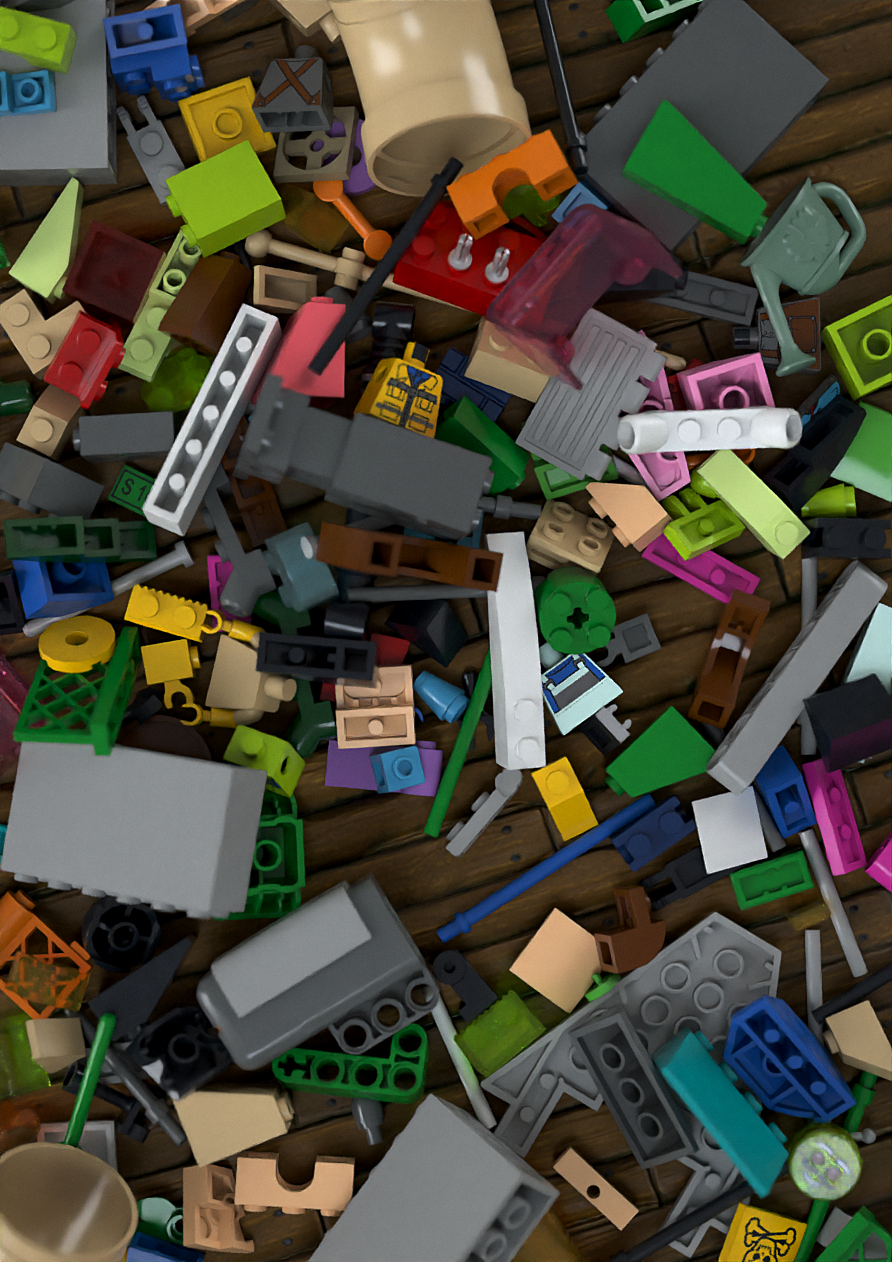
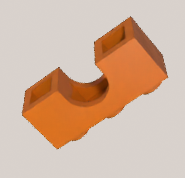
M549 129L541 134L532 135L524 144L508 153L495 156L490 163L474 172L461 175L456 182L446 188L463 224L474 239L477 240L509 222L504 210V200L508 192L514 187L531 185L535 187L545 202L578 184V181L561 147Z

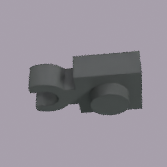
M647 613L614 626L612 631L614 639H611L604 646L608 652L607 657L596 662V665L598 667L608 666L613 662L615 656L620 653L624 662L627 663L661 649Z

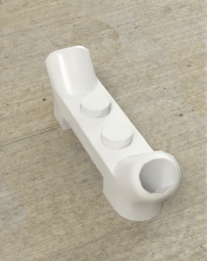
M771 406L684 411L651 410L623 417L618 424L617 436L621 449L631 455L672 451L793 448L801 438L802 423L798 412L794 409Z

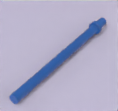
M647 793L464 913L460 911L453 915L455 919L436 930L443 943H446L463 931L467 934L472 930L470 928L472 925L656 806L654 800Z

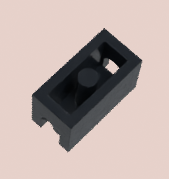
M814 518L801 521L811 532L801 542V559L876 561L891 558V549L884 548L887 540L884 530L891 529V520ZM818 529H823L822 547L816 546L815 537Z

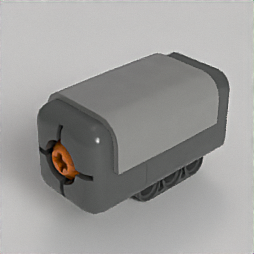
M372 872L350 885L343 880L218 956L197 987L199 1004L213 1027H217L219 1030L218 1035L233 1060L239 1067L246 1070H255L263 1067L326 1027H329L344 1051L350 1054L362 1053L432 1011L438 1004L440 994L438 983L426 965L423 955ZM418 984H427L432 988L433 996L428 1002L419 1003L411 996L412 988ZM385 1004H392L399 1009L400 1016L395 1022L385 1023L377 1014L379 1008ZM353 1024L362 1026L366 1031V1038L360 1043L348 1041L344 1034L348 1026Z

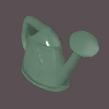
M808 176L804 177L780 203L766 221L757 239L754 238L739 262L743 267H750L780 344L781 363L776 370V376L779 377L802 371L816 362L815 357L803 353L798 345L794 343L779 298L780 284L782 283L797 290V293L801 296L825 293L837 285L866 241L865 224L847 193L833 183L820 182L811 185L812 181ZM821 197L829 198L838 206L850 227L851 238L841 253L840 250L846 242L849 233L840 226Z

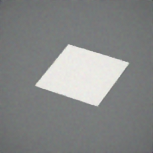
M753 786L747 787L739 795L728 792L692 802L707 874L768 858Z

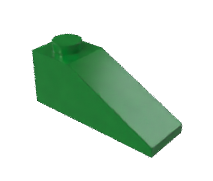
M615 0L605 12L624 44L650 34L697 9L703 0Z

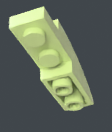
M181 229L149 290V298L123 346L126 348V352L118 367L148 382H152L164 356H168L175 342L173 338L158 331L159 324L202 256L197 245L190 248Z

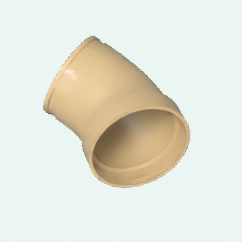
M327 0L328 5L334 12V20L345 46L364 110L365 121L361 129V139L367 172L370 179L380 188L395 194L424 197L432 186L430 180L434 174H440L451 157L458 159L464 165L453 181L454 183L461 175L474 172L490 163L495 156L508 153L524 144L532 136L526 104L520 93L514 89L506 53L490 0Z
M51 1142L21 1145L7 1151L0 1157V1262L121 1261L135 1231L138 1211L135 1198L129 1186L111 1166L84 1150Z

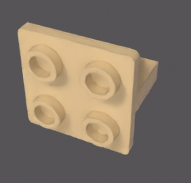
M551 499L547 500L526 544L527 556L529 559L552 570L566 566H577L597 576L615 535L611 531L612 527L608 526L603 520L590 518L575 511L564 502H556Z

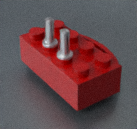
M440 201L397 263L392 283L536 335L567 250L555 246L535 226L506 210L505 213L509 222L475 240L463 224L453 201Z

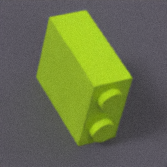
M249 140L235 145L165 180L170 192L169 195L164 197L174 218L182 216L185 225L181 226V230L190 248L197 245L204 258L286 218L282 200Z

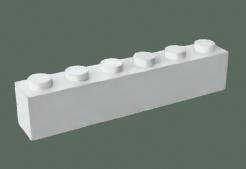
M242 304L142 508L149 522L184 537L282 335L277 317Z

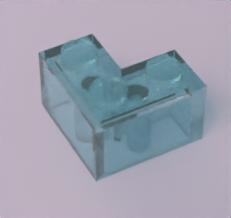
M308 522L265 540L268 550L262 552L271 574L273 573L274 576L280 574L284 585L278 587V591L286 608L294 606L298 614L341 596L327 563L315 561L316 557L308 559L302 551L301 538L307 535L316 537Z

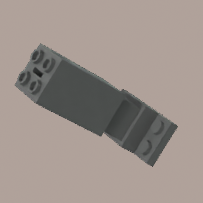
M270 373L267 374L232 474L233 477L247 481L249 475L280 484L285 476L327 490L324 497L326 501L457 544L465 536L469 537L472 530L476 531L483 511L482 508L477 507V504L483 494L488 493L494 477V471L489 470L492 458L357 412L350 421L308 406L310 396L281 387L284 378Z

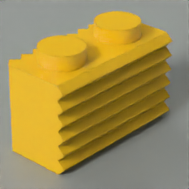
M137 584L133 587L124 620L202 643L205 632L201 629L200 625H208L211 615L205 612L211 610V607L206 603L202 604L199 601L195 602L192 599L188 600L185 597L181 598L169 592L166 593L162 590L159 591L155 588L151 589L148 586L144 587L141 584Z

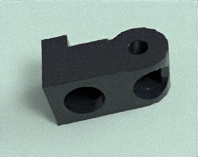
M445 949L436 956L433 963L435 977L441 983L450 985L465 1002L458 1012L470 1023L498 998V995L458 950Z

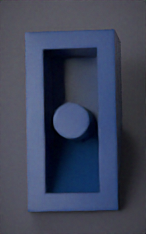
M180 4L102 19L111 58L188 43Z
M783 745L775 748L754 779L782 838L785 839L817 824L801 773Z

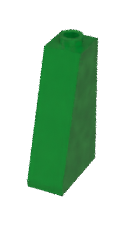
M663 99L627 161L622 176L743 245L749 235L757 239L768 220V217L762 215L768 203L671 103Z

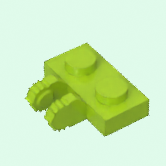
M690 487L679 491L678 498L670 495L662 499L661 502L662 508L673 520L665 527L663 534L685 561L740 536L746 528L722 499L707 505L700 495L696 494V491Z

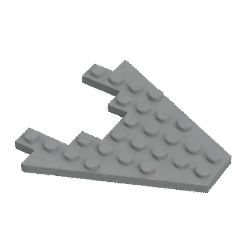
M711 912L664 946L651 962L631 970L606 994L583 1005L482 1079L480 1087L509 1103L493 1134L516 1154L525 1158L563 1092L598 1111L604 1099L567 1033L620 1004L700 1148L696 1153L677 1159L694 1169V1172L659 1231L745 1181V1176L662 1074L651 1055L685 1027H688L693 1035L700 1030L711 1043L714 1049L709 1052V1055L717 1065L725 1061L722 1053L732 1015L763 995L776 998L782 951L719 913ZM731 1068L739 1078L733 1085L742 1096L749 1091L762 1107V1101ZM750 1196L740 1203L749 1205ZM739 1203L670 1243L669 1246L691 1258L710 1225L728 1235Z

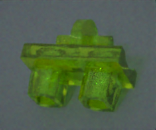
M519 185L510 190L506 195L504 210L508 219H513L522 213L538 228L547 224L545 213L560 206V194L544 202L535 187Z

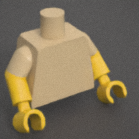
M211 609L205 612L216 616L218 626L213 628L210 625L201 624V629L209 634L223 630L228 632V635L221 634L205 706L211 707V710H203L200 705L194 703L182 705V707L186 708L193 707L197 711V717L194 721L180 720L184 725L198 726L202 722H209V726L236 729L238 725L247 726L259 721L264 712H276L279 708L280 700L290 701L295 696L297 685L294 679L256 672L260 632L266 633L264 629L235 618L233 621L226 620L225 614L219 609Z

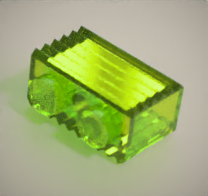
M509 990L508 995H503L502 1000H497L496 1005H491L490 1010L484 1011V1015H478V1020H472V1025H466V1030H460V1035H454V1041L469 1062L483 1076L488 1078L543 1033L546 1028L515 991Z

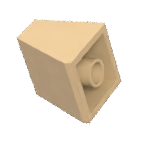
M210 1081L183 1100L176 1102L172 1098L199 1168L287 1133L293 1119L292 1114L295 1113L289 1093L287 1091L281 1093L278 1084Z

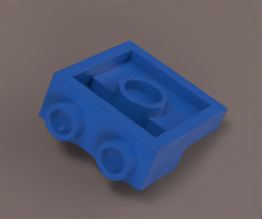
M186 44L110 59L112 74L122 93L128 92L129 95H142L150 92L151 87L156 86L162 100L169 99L171 103H178L179 100L191 97V94L199 93L198 88L205 87L203 72L197 54L190 56Z

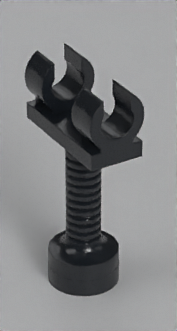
M77 1061L72 1063L64 1076L61 1086L62 1090L75 1096L78 1095L86 1068L85 1065ZM141 1079L158 1100L163 1098L166 1103L168 1102L170 1096L167 1095L164 1089ZM98 1081L94 1096L123 1109L115 1123L118 1131L136 1141L144 1143L151 1130L148 1129L149 1126L135 1118L142 1104L133 1094L128 1096Z

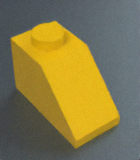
M566 756L530 773L564 842L599 825Z

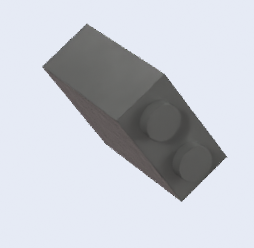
M173 411L79 417V427L73 428L75 451L79 450L81 456L91 464L167 459L181 431V422Z

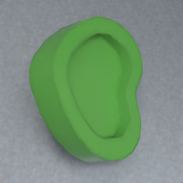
M596 972L591 977L597 984L584 995L589 1002L601 997L619 982L621 976L616 973H609L602 978Z

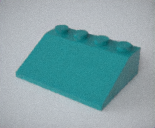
M685 1027L654 1052L651 1057L669 1083L761 1198L769 1193L789 1155L782 1146L787 1141V1138L774 1122H771L768 1126L765 1125L757 1115L763 1108L749 1091L743 1096L733 1085L739 1078L725 1061L717 1065L709 1055V1052L714 1047L699 1030L693 1035L689 1028Z

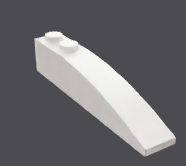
M524 532L484 534L485 550L504 553L497 592L487 591L496 763L507 770L546 767L540 654Z

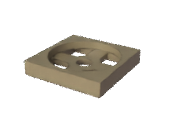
M333 107V123L340 122L343 124L346 130V137L329 138L327 135L328 130L311 131V135L306 139L292 140L293 132H280L273 173L276 182L350 180L359 112L356 107ZM314 142H324V146L320 151H311L310 148ZM331 154H339L334 161L323 167L324 160ZM289 156H305L307 158L306 170L292 166L289 163Z

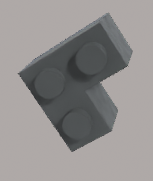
M5 442L0 452V499L38 516L43 509L50 512L47 518L82 516L83 520L90 519L104 488L103 485L44 457Z

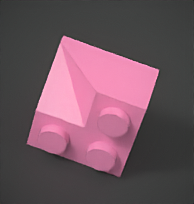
M759 352L710 362L676 373L687 410L746 408L747 406L775 407Z

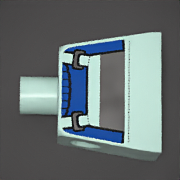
M548 642L539 648L540 662L547 670L541 675L543 700L562 735L567 734L623 692L585 653L569 654L565 657L562 652L553 650Z

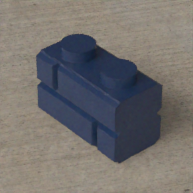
M451 346L435 371V374L440 375L443 379L439 405L447 409L465 395L496 424L513 394L465 377L464 374L469 357Z

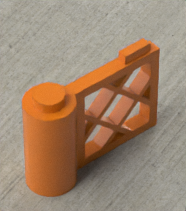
M20 889L16 893L8 890L0 899V970L8 961L22 960L23 983L9 984L0 976V989L32 1019H49L94 966L88 962L91 957L79 942L74 940L70 945L37 915L33 909L36 906V902L27 893ZM38 928L48 937V954L28 955V938ZM55 945L64 953H55ZM21 947V956H13ZM70 957L80 969L70 980L56 981L55 958ZM49 958L50 981L30 983L29 959ZM57 985H65L57 994ZM50 986V1003L42 1012H39L30 1002V987ZM23 987V996L15 988Z

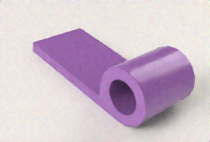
M329 740L325 786L377 790L369 756L407 747L378 746L338 749V740ZM416 740V744H413V746L418 748L425 782L391 792L436 796L441 780L443 750H436V742Z

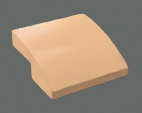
M412 664L380 665L378 667L376 688L335 685L338 749L416 744Z
M554 907L509 967L512 973L569 1014L594 983V979L591 976L596 972L599 974L602 972L594 935L556 907Z

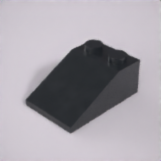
M195 931L88 1002L99 1021L105 1013H112L115 1016L116 1023L111 1037L113 1042L122 1036L128 1042L151 1024L148 1019L156 1012L198 939Z

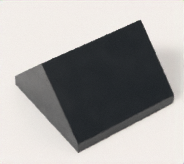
M875 673L803 699L827 773L892 749V698Z

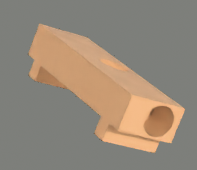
M571 1146L552 1164L553 1168L620 1230L639 1212L631 1200L625 1197ZM591 1185L599 1187V1192L595 1196L587 1193V1189Z

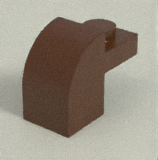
M626 884L613 888L621 926L594 933L602 971L619 974L642 967L651 962L662 948L666 932L665 920L650 918L651 902L643 886Z

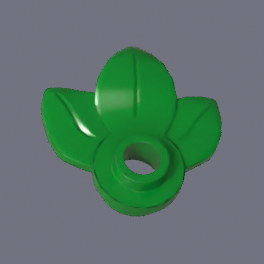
M147 1196L136 1201L138 1215L142 1220L136 1225L132 1238L128 1243L129 1246L136 1231L183 1246V1228L179 1227L176 1223L179 1219H183V1205L176 1207L169 1199L162 1196Z

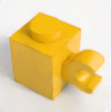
M190 639L141 646L147 685L164 683L165 706L168 709L174 708L172 698L177 692L185 694L187 703H194L193 691L188 686L182 684L181 680L197 677L195 669L201 668L198 646H191Z

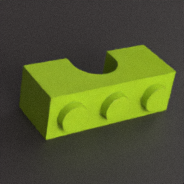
M0 6V51L17 55L25 59L30 65L67 75L77 41V36L71 25Z

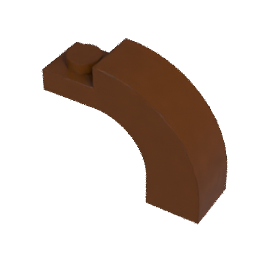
M736 589L733 590L728 603L724 605L709 643L690 703L688 718L724 730L736 703L747 660L769 612L771 601Z

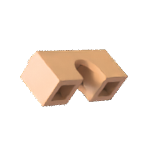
M240 1151L237 1157L235 1204L244 1205L243 1209L246 1211L263 1212L267 1210V1206L282 1207L283 1213L303 1214L306 1208L321 1209V1215L337 1217L344 1213L348 1202L353 1198L355 1158L317 1155L315 1173L312 1179L302 1185H293L286 1182L279 1173V1153Z

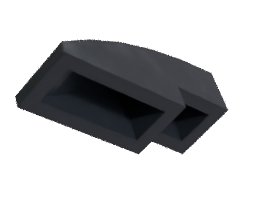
M838 394L802 427L801 438L798 444L793 448H787L789 454L762 478L763 482L792 512L796 514L833 473L856 437L867 415L865 409Z

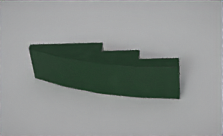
M82 516L8 519L3 521L7 560L60 563H118L154 561L157 558L154 524L149 521L118 522V518L83 520Z

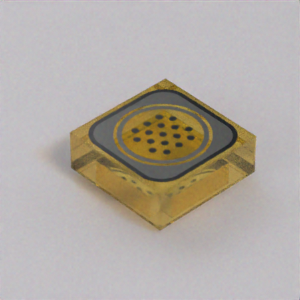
M819 899L786 915V918L791 928L801 931L830 917L831 912L826 902Z

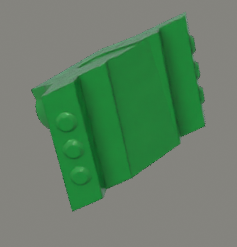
M264 789L244 912H229L228 918L213 917L214 921L281 918L300 907L301 887H306L302 819H297V802L294 794L289 798Z

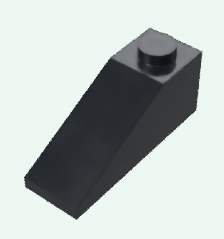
M260 632L256 672L333 685L376 688L380 649L377 642Z

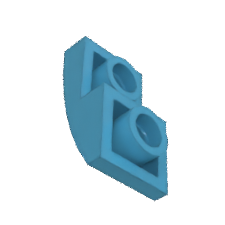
M43 70L13 75L6 71L0 72V116L57 112L53 72Z

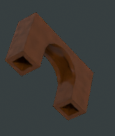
M322 522L315 561L360 572L396 577V574L465 588L497 592L504 553L451 542Z

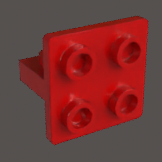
M79 310L43 376L44 381L78 397L80 407L88 410L92 401L99 402L108 384L105 381L111 368L117 369L126 352V348L123 347L124 343L119 323L111 320L108 325Z

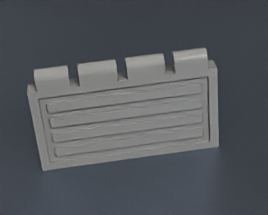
M589 306L515 444L581 481L585 479L586 475L600 481L613 456L601 450L603 444L617 451L620 446L617 436L618 424L623 418L619 416L621 411L623 410L631 415L638 413L650 391L649 387L638 382L639 378L643 376L655 382L667 357L655 351L658 343Z

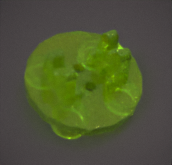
M182 349L176 356L161 362L152 382L142 379L143 383L140 387L141 398L152 411H173L176 415L175 412L187 409L194 404L212 366L204 356L198 355L195 349Z

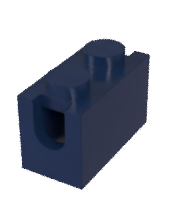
M669 795L654 808L609 838L633 872H636L697 828L693 820L687 816L680 806L681 803L676 796Z

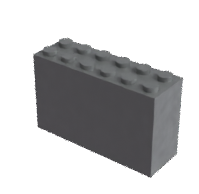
M703 0L698 7L700 11L694 17V21L691 23L688 19L684 20L672 34L674 39L670 42L668 48L664 50L662 47H659L645 64L647 68L642 73L643 75L640 78L633 75L619 91L621 95L617 99V103L613 107L607 103L593 119L595 123L587 135L583 131L580 132L581 138L586 140L588 147L585 156L589 170L583 175H575L577 181L579 182L584 179L610 202L612 206L608 209V212L627 230L672 255L703 222L622 176L627 161L662 100L664 99L671 103L744 179L817 101L829 82V79L743 0ZM565 155V157H566V159H567V161H568V163H569V165H570V167H571V169H572V165H571L570 158Z

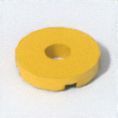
M87 615L59 620L48 626L40 635L38 646L42 660L47 661L48 666L53 670L65 673H83L92 670V664L101 661V665L108 662L114 655L117 640L116 633L110 623L101 618Z

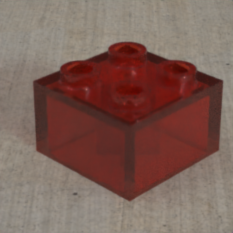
M93 220L62 291L68 298L74 301L78 300L85 306L134 327L149 298V290L167 255L163 250Z

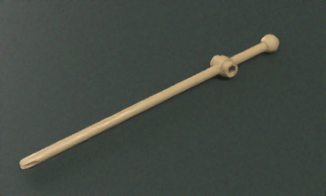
M266 229L248 236L245 242V251L253 257L261 258L269 253L337 273L334 285H340L350 290L356 291L358 280L367 281L375 269L363 264L366 256L364 252L344 247L341 258L272 239V235ZM393 273L389 275L382 285L383 287L463 309L392 283ZM543 317L538 331L571 340L577 326ZM655 349L656 352L667 357L664 364L665 368L676 371L685 369L686 361L684 358Z

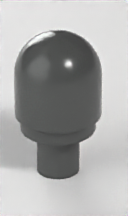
M353 1098L351 1109L355 1125H358L359 1130L365 1129L368 1145L383 1142L380 1125L385 1123V1114L382 1102L366 1098Z

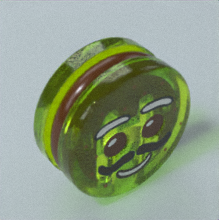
M820 1122L813 1123L801 1129L792 1139L787 1157L789 1170L794 1184L802 1193L816 1200L830 1201L845 1196L856 1186L862 1171V1160L856 1141L844 1128L828 1122L825 1124Z

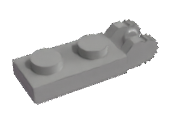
M142 95L136 98L137 106L142 115L146 117L149 126L136 132L128 111L123 106L115 109L128 134L126 138L163 207L167 205L164 197L170 194L165 180L186 170L161 121H157L145 96Z
M505 769L502 773H499L495 778L496 789L490 795L485 791L471 807L475 812L466 824L460 820L446 836L450 841L446 849L455 857L461 858L519 790L518 787L524 783L523 773L519 769Z

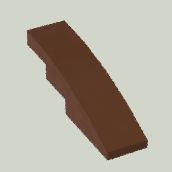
M243 414L221 459V463L229 479L234 498L255 551L290 538V534L270 481L249 475L247 481L232 476L249 426Z

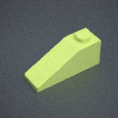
M73 177L9 271V274L16 281L51 304L55 302L57 297L59 299L64 298L73 284V280L70 278L74 273L84 189L79 181Z
M730 449L716 450L696 469V472L766 549L778 557L784 559L811 533L789 507Z

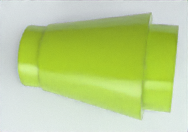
M844 483L818 490L801 508L802 517H857L854 486L844 487Z

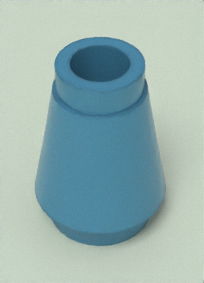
M426 670L413 683V689L441 721L446 719L449 723L453 724L469 704L470 699L464 695L465 690L430 674Z

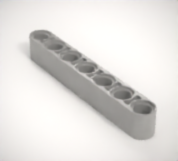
M859 560L853 561L843 571L709 760L705 768L708 774L735 795L741 794L751 784L804 709L803 699L813 696L887 590V582Z

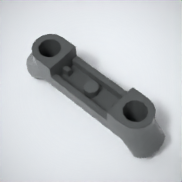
M220 462L202 498L205 507L199 509L207 530L215 528L220 540L214 542V545L222 563L230 561L233 568L220 597L221 606L228 613L238 617H246L252 614L259 596L277 588L261 550L257 549L248 554H245L221 502V500L233 496V492Z

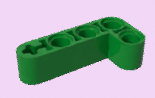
M410 1023L394 1033L390 1059L292 1048L272 1061V1070L280 1085L291 1091L411 1104L418 1101L425 1090L430 1044L424 1029L417 1024ZM416 1037L422 1042L416 1051L406 1052L401 1049L405 1039ZM296 1062L299 1070H293L292 1075L287 1076L284 1069H289L292 1063ZM328 1066L338 1067L339 1074L336 1079L329 1082L320 1079V1074L324 1068ZM367 1070L375 1071L378 1074L377 1080L370 1086H362L358 1083L359 1076ZM305 1071H309V1072H310V1074H311V1080L309 1079V1077H308V1075L306 1074ZM412 1075L416 1078V1083L411 1089L403 1091L396 1087L397 1080L401 1076Z

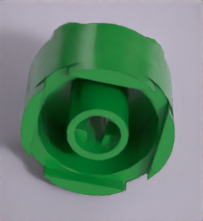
M561 567L550 572L542 584L536 587L533 592L536 623L553 650L576 655L588 653L608 644L616 622V609L609 593L595 575L582 567Z

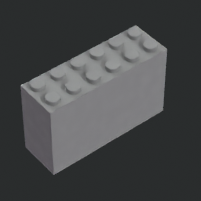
M75 0L61 8L28 12L27 14L71 25L77 36V41L68 74L51 71L54 73L57 112L0 116V186L67 185L72 177L79 181L81 185L118 184L117 113L115 111L117 109L116 80L112 74L110 59L112 58L110 57L102 20L115 16V0ZM0 51V72L6 71L13 75L48 70L30 65L25 59L17 55Z
M22 742L0 870L14 872V880L29 883H37L38 881L48 882V887L71 890V888L82 889V894L90 896H117V901L130 904H140V902L151 903V908L164 911L185 910L187 915L205 919H211V916L228 918L229 912H244L268 771L114 744L111 756H96L93 745Z
M430 1093L427 1099L417 1107L411 1121L403 1132L396 1136L392 1147L381 1162L372 1169L368 1180L357 1195L348 1202L344 1213L335 1225L326 1232L322 1243L306 1262H510L560 1192L472 1114Z

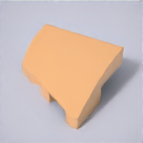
M212 1164L200 1168L199 1165L183 1168V1246L219 1252H254L253 1240H244L239 1219L245 1216L242 1205L235 1204L236 1182L232 1169Z

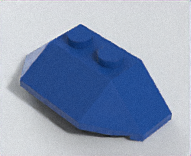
M763 995L732 1015L722 1053L723 1059L769 1110L796 1117L813 1118L814 1121L825 1124L857 1104L856 1098L828 1050L784 1000Z

